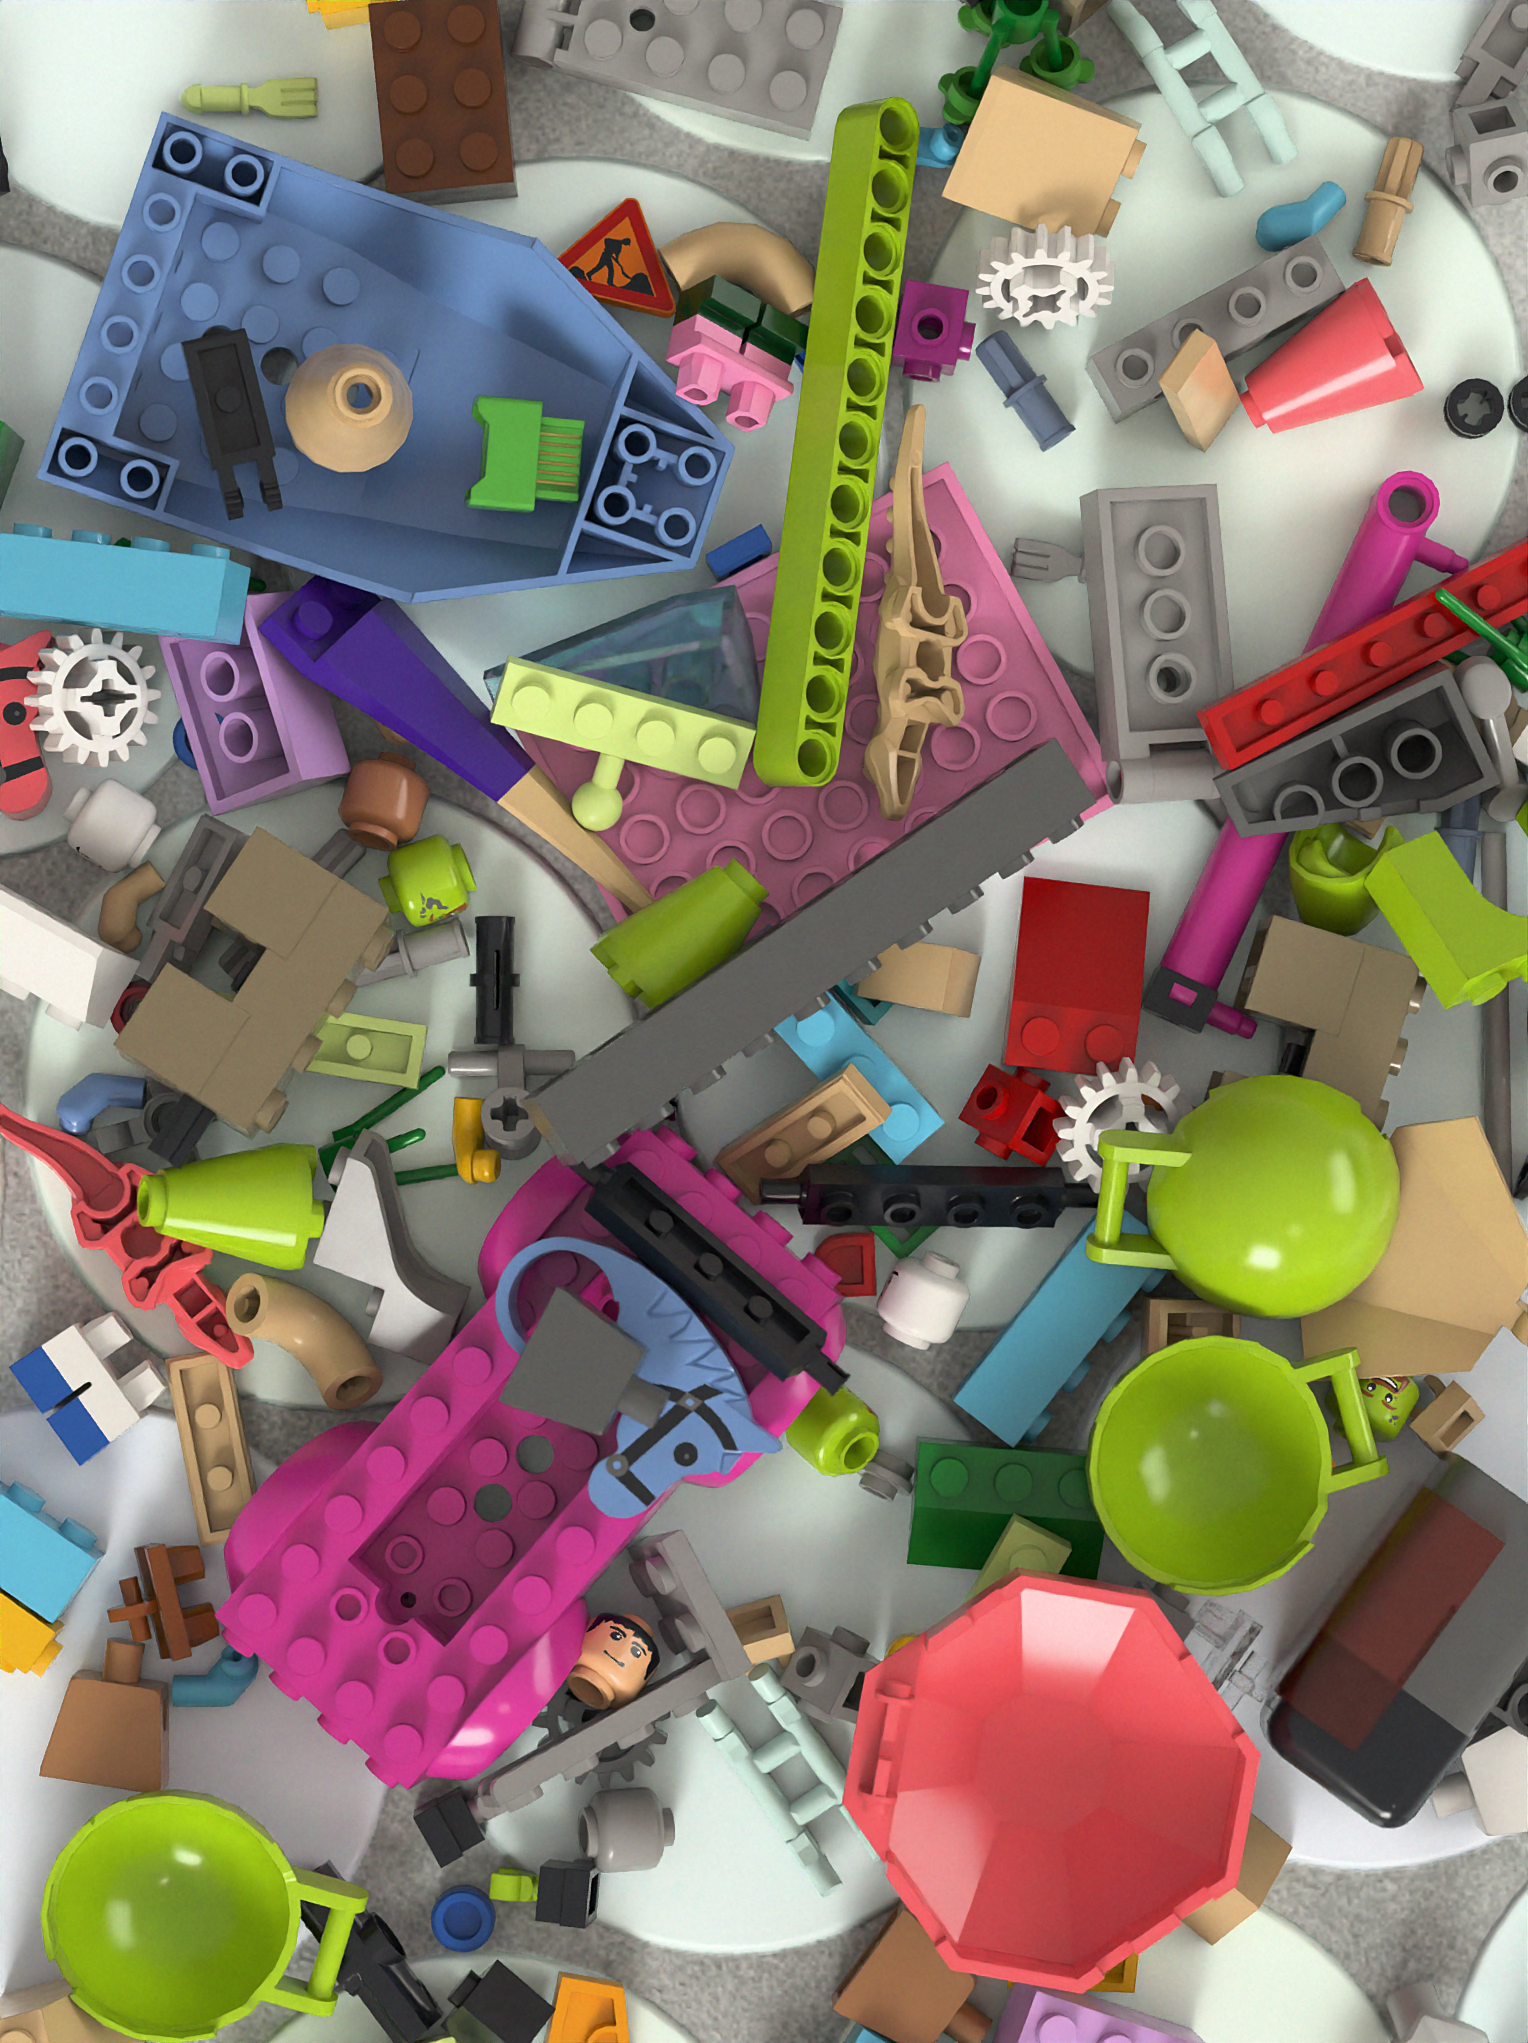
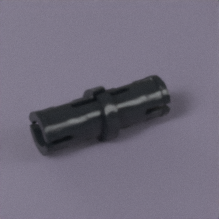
M476 916V973L470 974L469 984L470 987H476V1037H474V1044H515V1038H513L514 987H520V974H514L515 917ZM494 952H495V954H496V958H495V973H494ZM494 987H495V1009H494Z

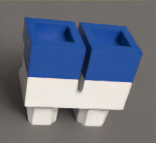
M116 1311L92 1320L86 1325L80 1322L70 1326L9 1367L42 1414L54 1409L80 1388L91 1382L92 1386L46 1419L79 1466L90 1461L123 1433L149 1414L145 1408L151 1405L169 1386L149 1359L123 1377L111 1362L109 1356L134 1339L130 1330Z

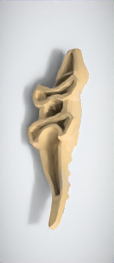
M915 404L907 412L897 451L895 474L890 478L889 482L890 488L893 491V505L887 510L886 517L892 523L893 531L892 537L887 540L886 550L891 554V567L884 576L886 588L881 603L878 606L880 618L875 654L872 662L880 703L876 710L878 721L872 730L873 735L865 750L861 764L864 776L877 788L880 798L878 807L880 816L895 822L901 821L909 810L914 789L921 773L922 757L920 750L928 726L941 723L946 728L955 727L961 722L965 711L960 683L951 678V654L953 647H957L965 641L968 636V626L960 598L945 595L941 572L927 522L922 483V456L926 409L923 404Z

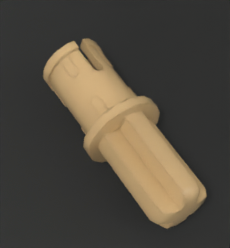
M1392 137L1388 141L1374 189L1365 193L1364 200L1369 205L1357 245L1353 249V257L1373 265L1391 266L1392 255L1405 214H1411L1414 209L1413 203L1409 200L1424 154V146L1419 142L1406 137Z

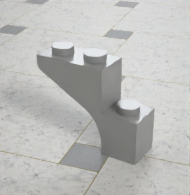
M363 1128L352 1150L341 1146L331 1168L328 1183L338 1187L333 1202L326 1199L322 1201L324 1206V1226L319 1237L320 1242L313 1263L374 1286L365 1310L366 1315L375 1318L367 1342L431 1366L452 1342L471 1287L441 1274L430 1266L417 1252L409 1236L388 1144L380 1134Z

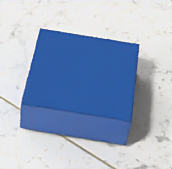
M762 524L706 554V563L716 581L720 580L722 582L771 555L772 542Z

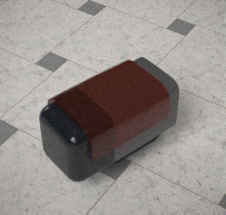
M1446 1451L1423 1484L1411 1480L1337 1579L1267 1678L1266 1682L1273 1691L1265 1700L1260 1711V1727L1263 1735L1280 1757L1368 1822L1380 1828L1395 1829L1404 1826L1418 1814L1490 1712L1521 1735L1528 1737V1724L1523 1723L1518 1715L1519 1701L1528 1693V1503L1461 1455Z

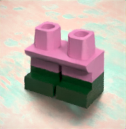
M714 275L680 292L665 361L679 368L676 395L692 404L705 406L717 400L719 391L730 396L725 415L727 423L744 432H751L767 424L775 402L793 394L794 385L788 381L795 355L806 351L809 327L767 303L761 306L762 300L720 276Z

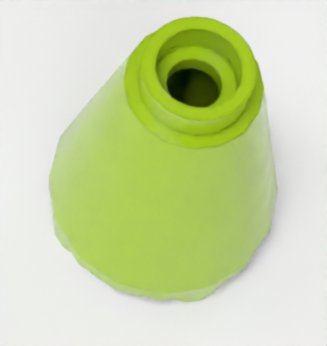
M733 857L723 868L718 864L605 930L589 950L608 969L607 973L630 997L634 1000L638 997L652 1010L740 949L763 911L759 904L770 893Z
M281 1142L185 1163L181 1169L176 1166L161 1168L156 1175L144 1174L140 1180L137 1194L139 1223L141 1226L154 1227L157 1233L276 1269H302L306 1259L308 1239L319 1238L324 1226V1206L320 1199H313L312 1181L317 1169L316 1148L311 1144Z

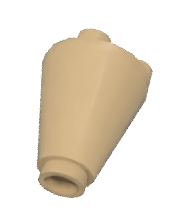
M333 344L311 354L294 372L285 395L286 425L295 447L315 464L338 473L365 472L386 463L405 442L413 420L412 392L401 369L384 353L361 344ZM365 385L366 392L372 398L368 407L357 409L349 404L347 391L351 386Z

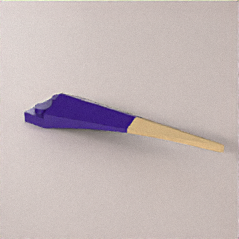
M315 575L271 613L257 628L304 677L399 734L493 799L581 867L634 913L655 901L595 831L588 830L577 822L572 812V804L507 729L502 725L491 723V711L394 599L386 597L382 600L375 593Z

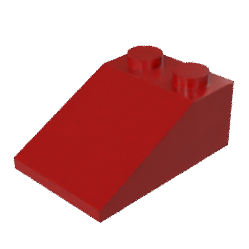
M1024 876L1000 1065L1020 1066L1023 1068L1098 1077L1096 1063L1101 1061L1104 1062L1111 1073L1119 1071V1065L1123 1057H1129L1134 1065L1141 1011L1150 892Z

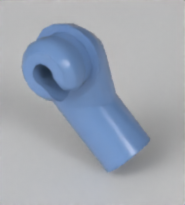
M105 1073L89 1074L60 1097L56 1107L60 1128L69 1135L82 1136L90 1132L94 1117L107 1106L143 1110L148 1089L146 1078Z

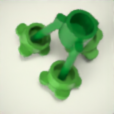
M982 0L972 10L967 5H963L957 14L959 25L966 31L976 30L988 37L989 40L977 67H963L957 70L955 74L947 73L940 78L938 89L945 97L942 115L950 123L971 126L992 76L990 72L1000 49L1007 48L1011 44L1026 43L1034 39L1039 32L1043 33L1044 38L1034 45L1030 55L1022 59L1019 66L1020 71L1070 91L1077 84H1086L1093 79L1095 75L1094 64L1089 59L1081 58L1079 47L1071 38L1058 35L1057 25L1060 14L1054 9L1047 8L1048 0Z

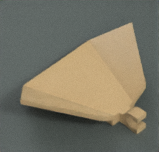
M1477 1115L1397 1127L1389 1140L1400 1171V1207L1390 1246L1375 1270L1345 1298L1319 1312L1300 1317L1303 1357L1307 1359L1341 1348L1357 1347L1361 1364L1355 1367L1358 1379L1470 1372L1489 1344L1497 1336L1502 1326L1511 1330L1519 1341L1528 1346V1304L1520 1299L1528 1288V1233ZM1327 1376L1310 1382L1331 1381V1377Z

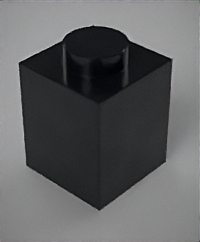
M497 1959L480 1976L470 1969L446 1998L454 2005V2008L441 2023L440 2027L459 2043H531L556 2009Z

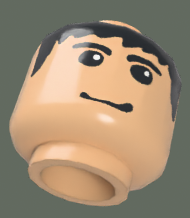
M605 1612L592 1618L589 1621L581 1645V1656L566 1679L573 1694L588 1706L601 1710L608 1707L621 1708L635 1700L657 1672L660 1663V1654L657 1645L653 1641L654 1633L651 1627L644 1620L633 1614H624L622 1616L617 1613Z

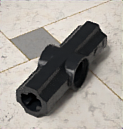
M330 1860L313 1870L316 1873L344 1880ZM300 1899V1918L304 1922L305 1927L310 1930L320 1944L330 1908ZM365 1908L364 1912L356 1913L336 1980L352 1997L357 1995L360 1997L393 2043H411L442 2018L444 2012L432 1998L423 1982L418 1979L406 1963L405 1950L391 1928L377 1913H369Z

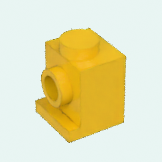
M0 1588V1669L11 1674L14 1673L16 1668L24 1674L32 1671L41 1678L64 1647L55 1639L65 1624L59 1620L52 1624L2 1588Z

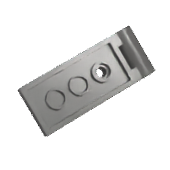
M524 0L510 56L532 67L559 72L809 141L840 28L843 8L814 0ZM646 15L654 21V25L651 29L642 32L634 29L631 21L636 16Z
M1217 483L1110 488L1091 491L1080 496L1079 499L1102 762H1107L1106 786L1109 798L1114 805L1221 798L1213 778L1227 770L1221 769L1196 713L1197 710L1235 691ZM1158 672H1161L1167 680L1165 691L1157 683Z

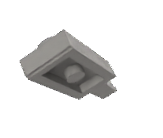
M1528 0L1495 1L1460 57L1462 61L1455 74L1466 80L1467 83L1450 108V113L1453 114V109L1485 103L1489 95L1496 100L1504 99L1510 91L1514 92L1528 70Z
M206 813L204 816L201 815L146 923V926L152 928L153 931L150 944L135 972L136 975L153 984L167 962L187 975L190 973L192 963L197 959L198 953H200L209 933L214 928L210 925L214 915L203 907L249 839V835Z

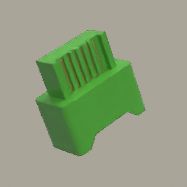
M477 395L473 399L471 415L483 429L479 481L465 492L464 507L528 514L534 510L535 499L567 503L577 502L579 498V476L585 421L543 417V401Z

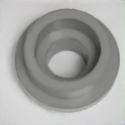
M878 1449L873 1459L857 1472L862 1476L858 1485L867 1492L892 1502L896 1493L910 1496L914 1486L909 1481L915 1469L902 1459Z

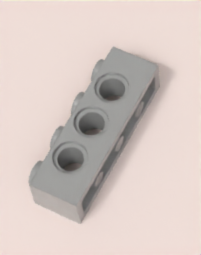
M1313 234L1092 355L1085 370L1116 424L1165 397L1158 378L1190 333L1195 331L1196 328L1216 341L1226 364L1319 313L1342 294L1346 288L1316 234Z

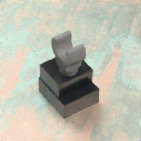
M459 1786L443 1796L436 1797L414 1809L413 1819L440 1868H443L464 1856V1851L485 1840L486 1833L481 1826L482 1822L503 1814L508 1809L506 1805L502 1807H485L479 1794L468 1801Z

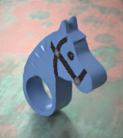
M552 1237L527 1246L515 1255L504 1269L496 1291V1316L503 1336L520 1356L530 1339L521 1323L517 1308L518 1291L524 1275L536 1261L550 1253L561 1250L573 1251L588 1257L603 1270L610 1282L614 1301L619 1302V1315L616 1323L650 1349L649 1355L638 1376L671 1393L653 1429L622 1414L616 1433L618 1450L613 1455L599 1462L593 1469L589 1479V1497L601 1512L615 1518L636 1516L648 1509L666 1490L685 1476L704 1475L714 1471L726 1476L745 1452L773 1454L783 1449L782 1442L754 1420L749 1396L740 1374L724 1346L704 1318L682 1294L646 1263L618 1248L580 1237Z

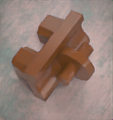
M150 1543L135 1547L134 1552L146 1598L142 1599L137 1576L119 1580L124 1604L107 1609L110 1623L128 1620L133 1642H141L152 1638L147 1615L150 1614L160 1659L171 1658V1661H177L191 1657V1648L220 1635L217 1618L214 1616L215 1610L210 1602L181 1609L177 1595V1585L205 1578V1569L198 1545L166 1547L165 1544Z

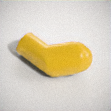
M455 1097L452 1146L458 1174L461 1179L472 1185L478 1184L479 1181L493 1183L500 1176L501 1156L495 1149H483L484 1128L481 1120V1108L485 1099Z

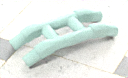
M1113 0L1107 7V14L1122 32L1125 41L1134 51L1140 63L1144 64L1191 139L1192 146L1199 155L1205 169L1210 172L1223 198L1237 194L1245 185L1232 162L1233 158L1227 146L1212 124L1241 106H1245L1244 110L1254 124L1259 136L1263 138L1276 165L1290 161L1299 153L1286 129V123L1269 93H1266L1218 17L1217 10L1210 0H1176L1178 7L1196 30L1165 50L1154 29L1145 17L1138 13L1129 0ZM1211 52L1230 84L1197 103L1178 71L1206 53Z
M760 1663L749 1672L748 1679L785 1729L784 1732L754 1752L744 1735L715 1699H710L708 1703L698 1708L695 1714L785 1840L786 1845L806 1872L821 1897L824 1898L837 1891L843 1885V1882L805 1824L834 1804L838 1805V1808L858 1835L873 1860L878 1861L881 1859L842 1804L847 1773L805 1712L797 1708L798 1702L792 1693L779 1684L780 1678L768 1663ZM800 1751L821 1783L790 1804L769 1772Z

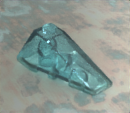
M735 584L668 597L518 657L754 723L757 729L761 686L752 631ZM505 663L484 671L483 681L493 703Z

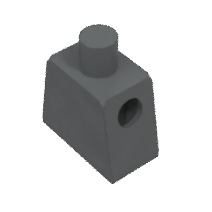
M567 1286L556 1287L498 1401L593 1434L604 1435L608 1433L619 1412L653 1429L671 1393L638 1376L650 1352L647 1346L577 1292Z

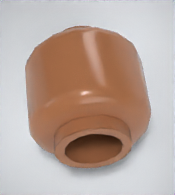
M381 752L378 759L360 760L354 765L338 808L339 817L342 823L348 827L347 834L353 841L360 842L363 846L371 849L393 851L397 844L408 843L413 840L419 830L430 796V788L426 780L415 771L416 764L414 761L401 754Z

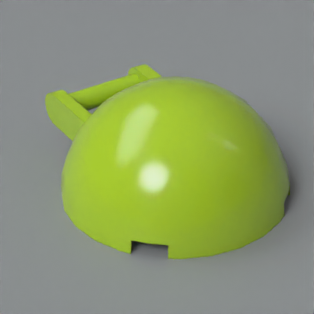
M1291 1075L1251 1076L1208 1090L1210 1098L1182 1117L1172 1134L1118 1129L1105 1130L1099 1134L1097 1153L1104 1159L1095 1232L1087 1236L1085 1255L1092 1261L1103 1264L1169 1269L1179 1281L1207 1302L1232 1314L1260 1320L1293 1319L1316 1313L1342 1300L1375 1270L1390 1246L1400 1207V1171L1392 1144L1387 1134L1383 1133L1381 1135L1375 1125L1361 1113L1359 1102L1320 1081ZM1129 1163L1154 1165L1147 1188V1222L1150 1235L1121 1233Z
M1213 1335L1169 1344L1145 1355L1123 1373L1101 1402L1089 1433L1085 1469L1090 1501L1100 1525L1124 1558L1135 1569L1149 1578L1184 1594L1221 1597L1244 1593L1257 1589L1283 1576L1315 1546L1310 1541L1327 1512L1329 1493L1368 1482L1390 1473L1386 1455H1378L1355 1367L1361 1364L1357 1347L1333 1350L1290 1364L1287 1359L1261 1346V1342ZM1327 1376L1331 1377L1353 1459L1352 1462L1333 1468L1328 1426L1315 1395L1307 1385V1382Z
M168 1789L142 1792L112 1803L92 1816L77 1831L58 1854L45 1883L40 1919L44 1949L48 1961L50 1962L55 1959L62 1975L72 1987L69 1997L80 2008L104 2026L134 2039L157 2043H183L216 2038L217 2030L251 2014L261 2001L314 2016L328 2017L333 2015L338 2000V1995L333 1991L355 1915L356 1913L364 1912L369 1893L365 1888L357 1884L290 1865L284 1851L268 1830L239 1806L207 1793ZM300 1899L330 1908L309 1982L283 1975L297 1944L301 1917Z

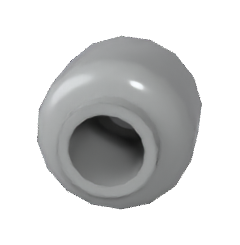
M638 1787L598 1791L592 1796L588 1807H583L579 1810L577 1830L581 1854L584 1859L591 1858L596 1868L602 1873L643 1871L656 1868L662 1858L664 1847L673 1846L675 1823L671 1808H662L658 1797L650 1788Z

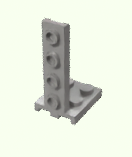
M683 1529L648 1536L628 1547L627 1550L633 1560L629 1564V1572L633 1582L644 1597L649 1598L651 1596L663 1618L658 1621L661 1636L675 1655L681 1653L686 1665L645 1687L635 1700L623 1707L608 1708L483 1778L478 1785V1794L485 1807H502L506 1805L509 1813L531 1804L544 1795L540 1787L542 1783L562 1773L565 1781L582 1775L600 1763L595 1753L615 1742L618 1743L620 1749H625L644 1740L655 1732L651 1724L652 1721L671 1710L675 1718H680L697 1710L710 1701L705 1691L723 1681H732L754 1668Z

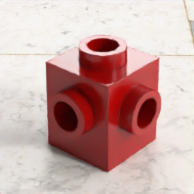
M989 1063L958 1119L979 1131L974 1141L975 1144L999 1158L1008 1161L1014 1151L1041 1167H1045L1056 1149L1055 1144L1061 1140L1053 1127V1119L1068 1117V1114L1064 1112L1057 1100L1046 1094L1051 1083L1020 1066H1017L1013 1075Z

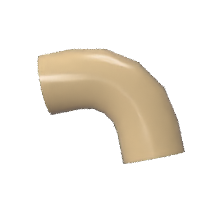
M716 222L686 232L657 248L658 255L679 293L714 275H718L734 285H740L751 290L757 298L762 300V305L767 303L796 320L811 312L816 277L815 269L790 240L757 224Z
M250 1272L243 1274L235 1280L226 1300L225 1315L229 1327L236 1334L269 1341L290 1353L306 1368L328 1407L334 1410H346L357 1407L368 1401L378 1392L383 1382V1375L370 1350L353 1325L331 1304L306 1288L276 1277Z

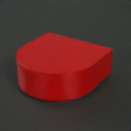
M874 1232L837 1233L820 1242L813 1254L842 1278L834 1287L844 1297L877 1296Z

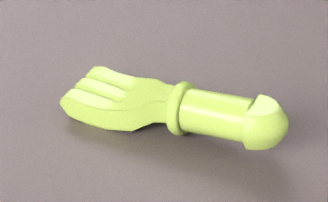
M317 78L271 79L255 88H248L247 83H241V86H201V83L194 84L182 92L181 102L187 111L202 115V112L242 111V114L246 115L249 114V108L261 110L270 118H315L318 116V106L316 105L318 99L315 92L317 90Z

